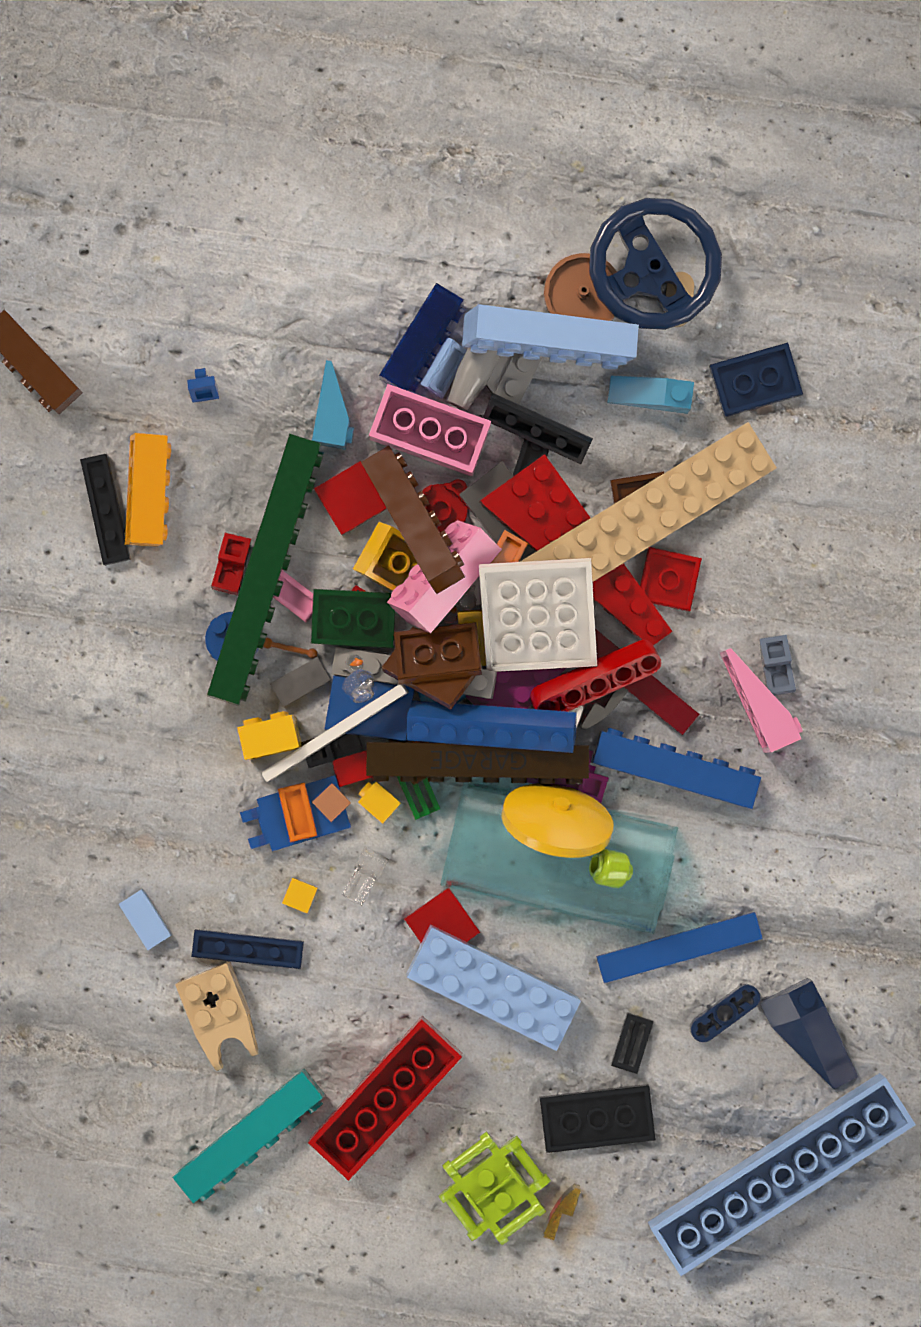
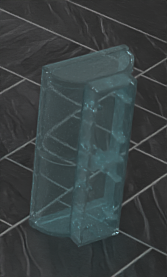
M472 780V783H463L440 883L441 886L650 934L655 933L660 910L663 911L675 855H673L678 827L608 811L612 817L614 827L611 840L605 849L625 853L630 859V864L633 866V874L631 879L622 887H607L596 884L590 875L589 865L593 855L580 858L548 855L522 844L507 831L502 822L501 814L505 798L514 789Z

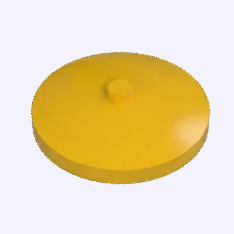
M537 783L514 789L505 798L501 814L505 828L519 842L541 853L565 858L587 857L601 852L608 846L614 827L610 813L597 800L581 791L556 784Z

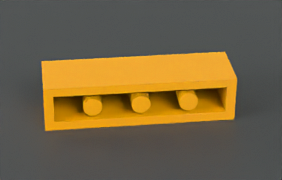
M134 433L130 436L125 545L158 547L163 545V541L167 539L168 526L164 524V513H168L169 498L165 497V486H169L170 471L166 470L167 459L171 457V443H167V435Z

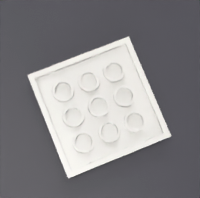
M591 558L479 564L487 670L497 672L597 666Z

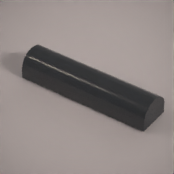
M495 393L491 396L482 417L491 421V424L578 464H582L593 440L592 437Z

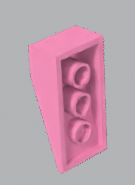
M731 648L721 652V658L763 752L771 753L801 740L799 733L803 732L797 717L792 718L789 711Z

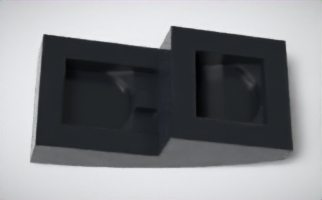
M343 734L307 757L308 768L363 752L359 735ZM313 739L301 742V746L307 744Z

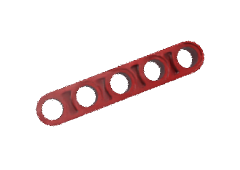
M639 640L598 658L597 666L578 667L536 686L530 693V700L534 709L569 712L654 674L661 667V658L650 641Z

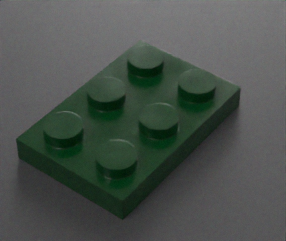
M313 589L310 644L393 648L395 610L387 603L392 593Z

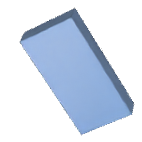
M447 337L420 385L436 397L443 399L455 378L457 369L467 350L453 339Z
M143 889L119 903L120 908L147 950L172 936Z

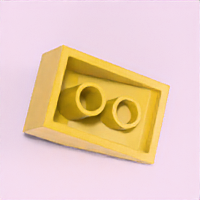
M378 522L353 570L393 592L397 586L404 583L409 577L410 570L418 563L400 531L393 526Z

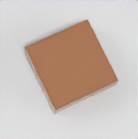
M333 783L312 802L330 822L351 804Z

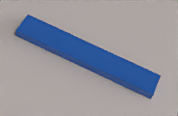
M751 912L596 956L603 983H607L763 938L756 913Z

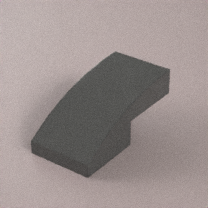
M623 687L614 691L604 708L594 703L580 727L585 730L603 720L617 707L628 690Z

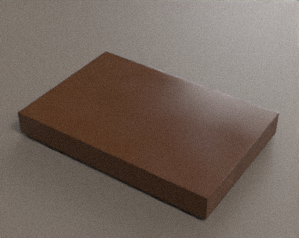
M476 622L436 627L431 633L422 629L394 632L399 685L482 675Z
M394 650L381 668L384 673L398 680L396 650ZM475 676L405 685L451 710Z

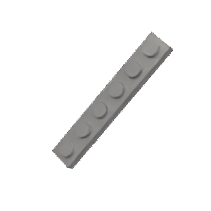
M335 648L331 674L399 685L398 680L384 673L381 668L390 655ZM355 658L363 660V664L360 666H350ZM481 669L482 675L475 676L463 695L493 699L497 672Z

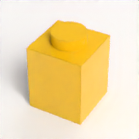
M377 781L373 785L368 782L358 793L362 797L358 803L382 824L401 804L396 797Z

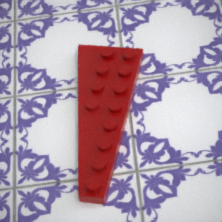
M545 454L479 501L482 507L488 509L502 524L508 526L520 539L527 542L536 551L591 518ZM624 563L592 582L593 600L601 605L609 615L611 614L639 640H648L655 645L673 632Z

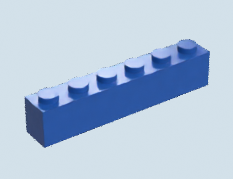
M412 700L407 714V740L573 753L576 739L577 712L455 704L450 710L438 702Z
M608 728L607 732H600L592 760L593 764L753 809L761 777L755 775L756 770L740 766L738 771L728 768L729 762L713 758L712 763L702 760V754L687 751L686 755L676 753L677 747L664 743L660 744V748L649 745L650 739L634 735L633 740L623 737L624 732Z

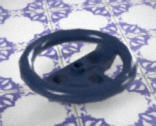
M644 198L621 206L601 224L590 247L589 275L598 299L616 318L629 324H637L639 329L667 330L691 321L710 304L721 281L722 252L714 230L696 210L673 199ZM648 214L668 215L685 223L699 238L705 254V276L693 297L683 287L646 226L643 216ZM619 232L621 241L628 251L625 267L617 273L607 276L606 253L615 233ZM637 237H642L646 239L648 247L645 250H637L633 246V240ZM650 264H652V266H654V267L658 265V266H659V269H657V270L652 269V268L650 267ZM628 274H633L638 278L639 284L636 287H627L624 284L623 278ZM666 283L672 284L676 289V294L672 297L664 296L661 292V286ZM636 294L653 297L658 300L662 309L666 312H642L625 304L623 301Z

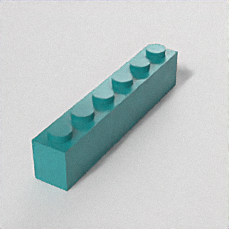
M305 1068L302 1069L178 1170L172 1178L192 1203H195L198 1199L204 1202L215 1193L213 1187L220 1181L226 1184L237 1175L235 1172L236 1168L241 1164L247 1167L257 1159L258 1155L256 1152L263 1146L269 1149L280 1140L278 1137L279 1133L284 1129L290 1132L300 1124L301 1120L299 1117L306 1111L312 1114L322 1106L321 1099L325 1093Z

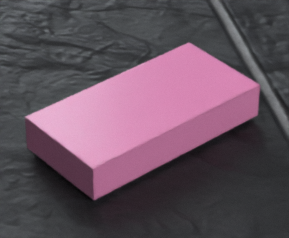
M282 570L279 580L283 581V586L279 597L274 596L273 598L307 623L312 616L313 593Z

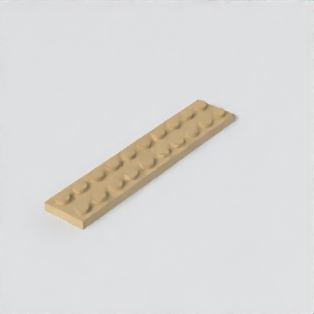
M747 422L520 562L591 558L593 582L777 469L753 428Z

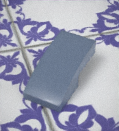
M787 635L759 639L766 687L774 696L794 693L796 687L791 667L792 658Z

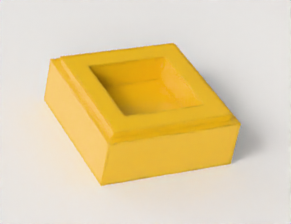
M292 878L282 904L308 913L318 887Z

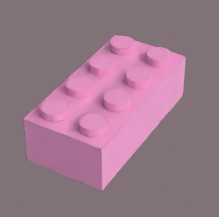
M387 384L369 433V438L371 441L385 446L389 445L393 449L472 477L490 430L491 421Z
M457 520L445 530L453 543L449 549L451 552L456 550L465 564L460 567L465 578L436 594L417 564L410 570L409 577L404 583L393 590L391 598L387 603L407 623L431 633L479 577V564H490L502 550L480 527Z

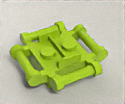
M486 1131L480 1136L481 1139L453 1161L448 1160L442 1165L454 1183L442 1191L438 1197L442 1203H447L468 1231L466 1235L471 1241L476 1240L487 1229H490L498 1242L504 1245L509 1241L508 1237L537 1215L542 1216L547 1212L534 1193L544 1188L551 1180L546 1173L542 1174L521 1146L522 1141L518 1136L513 1137L500 1147ZM488 1148L491 1153L462 1175L459 1173V1169ZM513 1152L534 1181L528 1185L507 1157L508 1153ZM460 1190L483 1219L477 1225L455 1197V1194ZM525 1200H528L531 1206L501 1229L497 1222Z

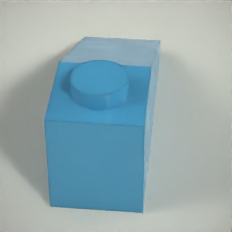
M326 360L312 441L321 443V446L346 450L347 443H352L354 427H350V420L332 361Z
M611 376L607 403L688 414L692 404L694 382L669 378Z

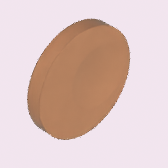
M578 253L565 257L552 268L547 276L544 287V301L548 313L606 321L614 319L615 316L598 299L589 275V253ZM606 261L607 276L617 273V271Z

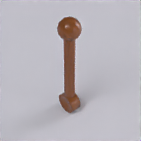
M266 638L263 646L266 649L274 647L305 654L311 659L316 658L318 655L317 650L314 648L309 650L273 642L270 638Z

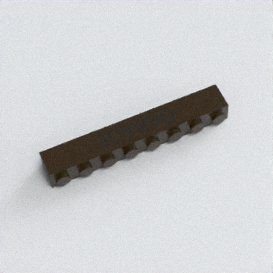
M367 742L366 776H372V781H389V776H400V782H417V776L428 777V782H444V777H455V782L472 783V777H483V783H500V778H511V783H527V778H538L539 784H555V778H566V784H583V779H589V745H574L573 753L449 743Z

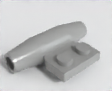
M496 304V305H495L496 307H504V306L499 305V304ZM468 348L457 369L447 402L458 409L467 411L483 388L487 386L492 395L495 393L520 404L542 358L529 360L523 358L524 354L517 353L510 357L499 356L497 351L487 350V353H473Z

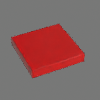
M361 461L314 488L342 536L387 510Z
M648 547L640 587L653 604L690 612L702 558Z
M449 887L404 918L420 943H422L430 924L465 942H468L480 933Z

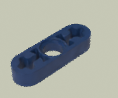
M751 984L738 986L692 1020L690 1024L691 1035L699 1042L710 1041L759 1004V991ZM743 990L747 992L753 991L754 994L751 996L753 1001L751 1003L743 1001L739 1004L742 1008L740 1012L729 1001L733 997L736 1002L742 999L743 995L741 992ZM723 1005L730 1006L733 1011L732 1017L726 1021L720 1020L717 1016L719 1007ZM712 1013L714 1020L720 1026L716 1029L715 1025L712 1024L707 1028L708 1034L706 1036L702 1033L697 1035V1024L700 1022L703 1025L709 1023L711 1020L707 1016Z

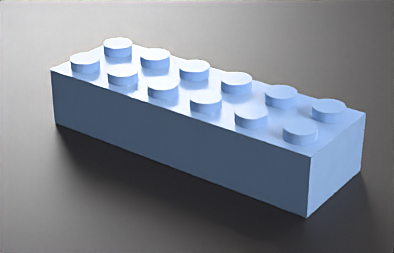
M478 304L464 316L462 347L470 348V351L473 353H487V350L497 351L499 356L510 357L517 353L524 354L523 358L529 360H538L541 356L549 357L550 362L565 363L566 360H574L576 365L592 366V363L602 364L604 369H618V366L626 365L628 361L637 356L639 325Z
M431 924L406 973L407 978L557 1051L581 1002L577 996Z

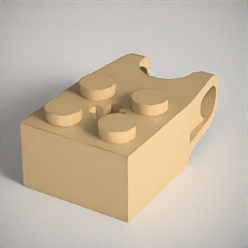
M230 961L175 984L194 1034L216 1071L223 1068L221 1044L227 1038L240 1040L251 1056L258 1055V1045L250 1010ZM209 992L219 996L216 1005H212V1002L209 1003L207 1001Z

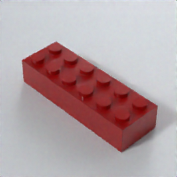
M421 1016L309 1138L308 1144L349 1181L463 1057V1053L424 1016Z

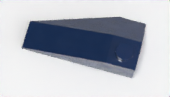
M806 978L759 1002L770 1026L833 1089L858 1077L827 1008L811 979Z

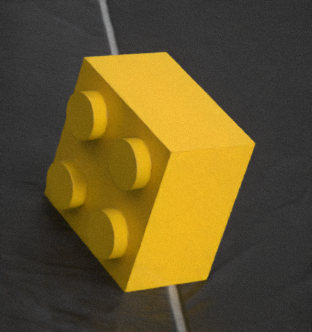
M282 711L270 714L271 720L262 721V718L259 717L243 720L244 726L237 727L244 760H253L302 747L296 716Z

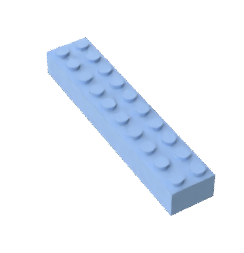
M879 1073L650 1220L648 1224L674 1267L682 1276L916 1124L886 1077Z

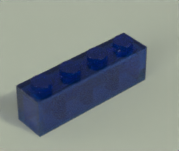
M436 283L379 374L380 380L386 384L415 393L423 380L420 377L425 368H430L437 356L434 354L439 345L442 346L447 338H450L452 332L449 329L453 322L458 324L466 311L463 308L464 299Z

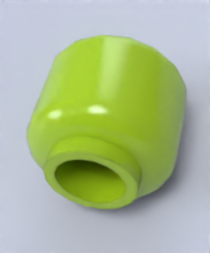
M603 849L591 858L589 872L596 884L620 888L631 879L633 866L630 864V859L625 853Z

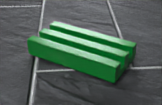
M397 776L415 820L441 809L428 782V778L424 779L423 783L433 807L428 808L417 783L413 785V788L423 811L418 813L406 782H400V776Z

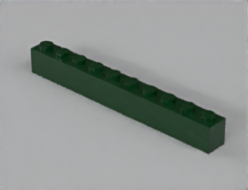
M289 433L207 697L239 706L241 701L246 702L251 687L246 685L249 674L255 675L259 660L254 659L257 648L263 649L267 634L263 633L265 622L271 623L275 607H272L271 603L274 596L279 597L283 586V581L279 580L282 570H288L292 556L288 555L287 552L290 544H296L300 530L295 527L298 518L304 519L308 504L303 503L306 492L312 493L316 478L311 476L314 467L320 468L324 452L320 451L321 443Z

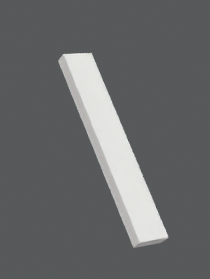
M404 684L397 685L264 770L262 776L266 782L278 777L408 694L407 688Z

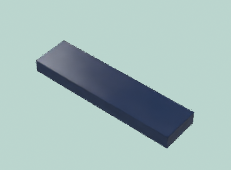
M195 929L191 957L301 969L304 941Z

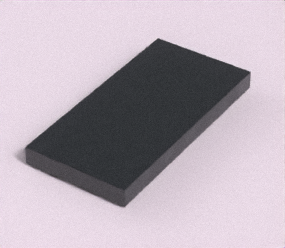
M649 1084L539 1096L546 1153L656 1140Z

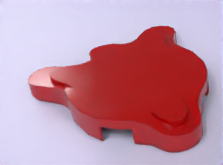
M455 479L444 484H431L422 490L430 503L426 507L428 512L433 510L441 522V525L437 527L440 532L446 530L450 524L457 520L464 523L466 521L468 507L459 497V494L467 489V485L461 479Z

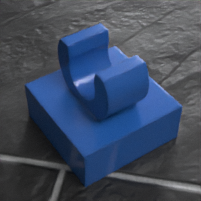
M206 368L195 369L196 379L187 380L192 402L219 399L215 377H208L206 375Z

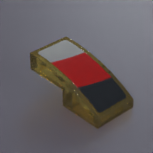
M574 1183L556 1202L543 1228L544 1238L555 1239L562 1214L573 1217L581 1191L580 1185Z

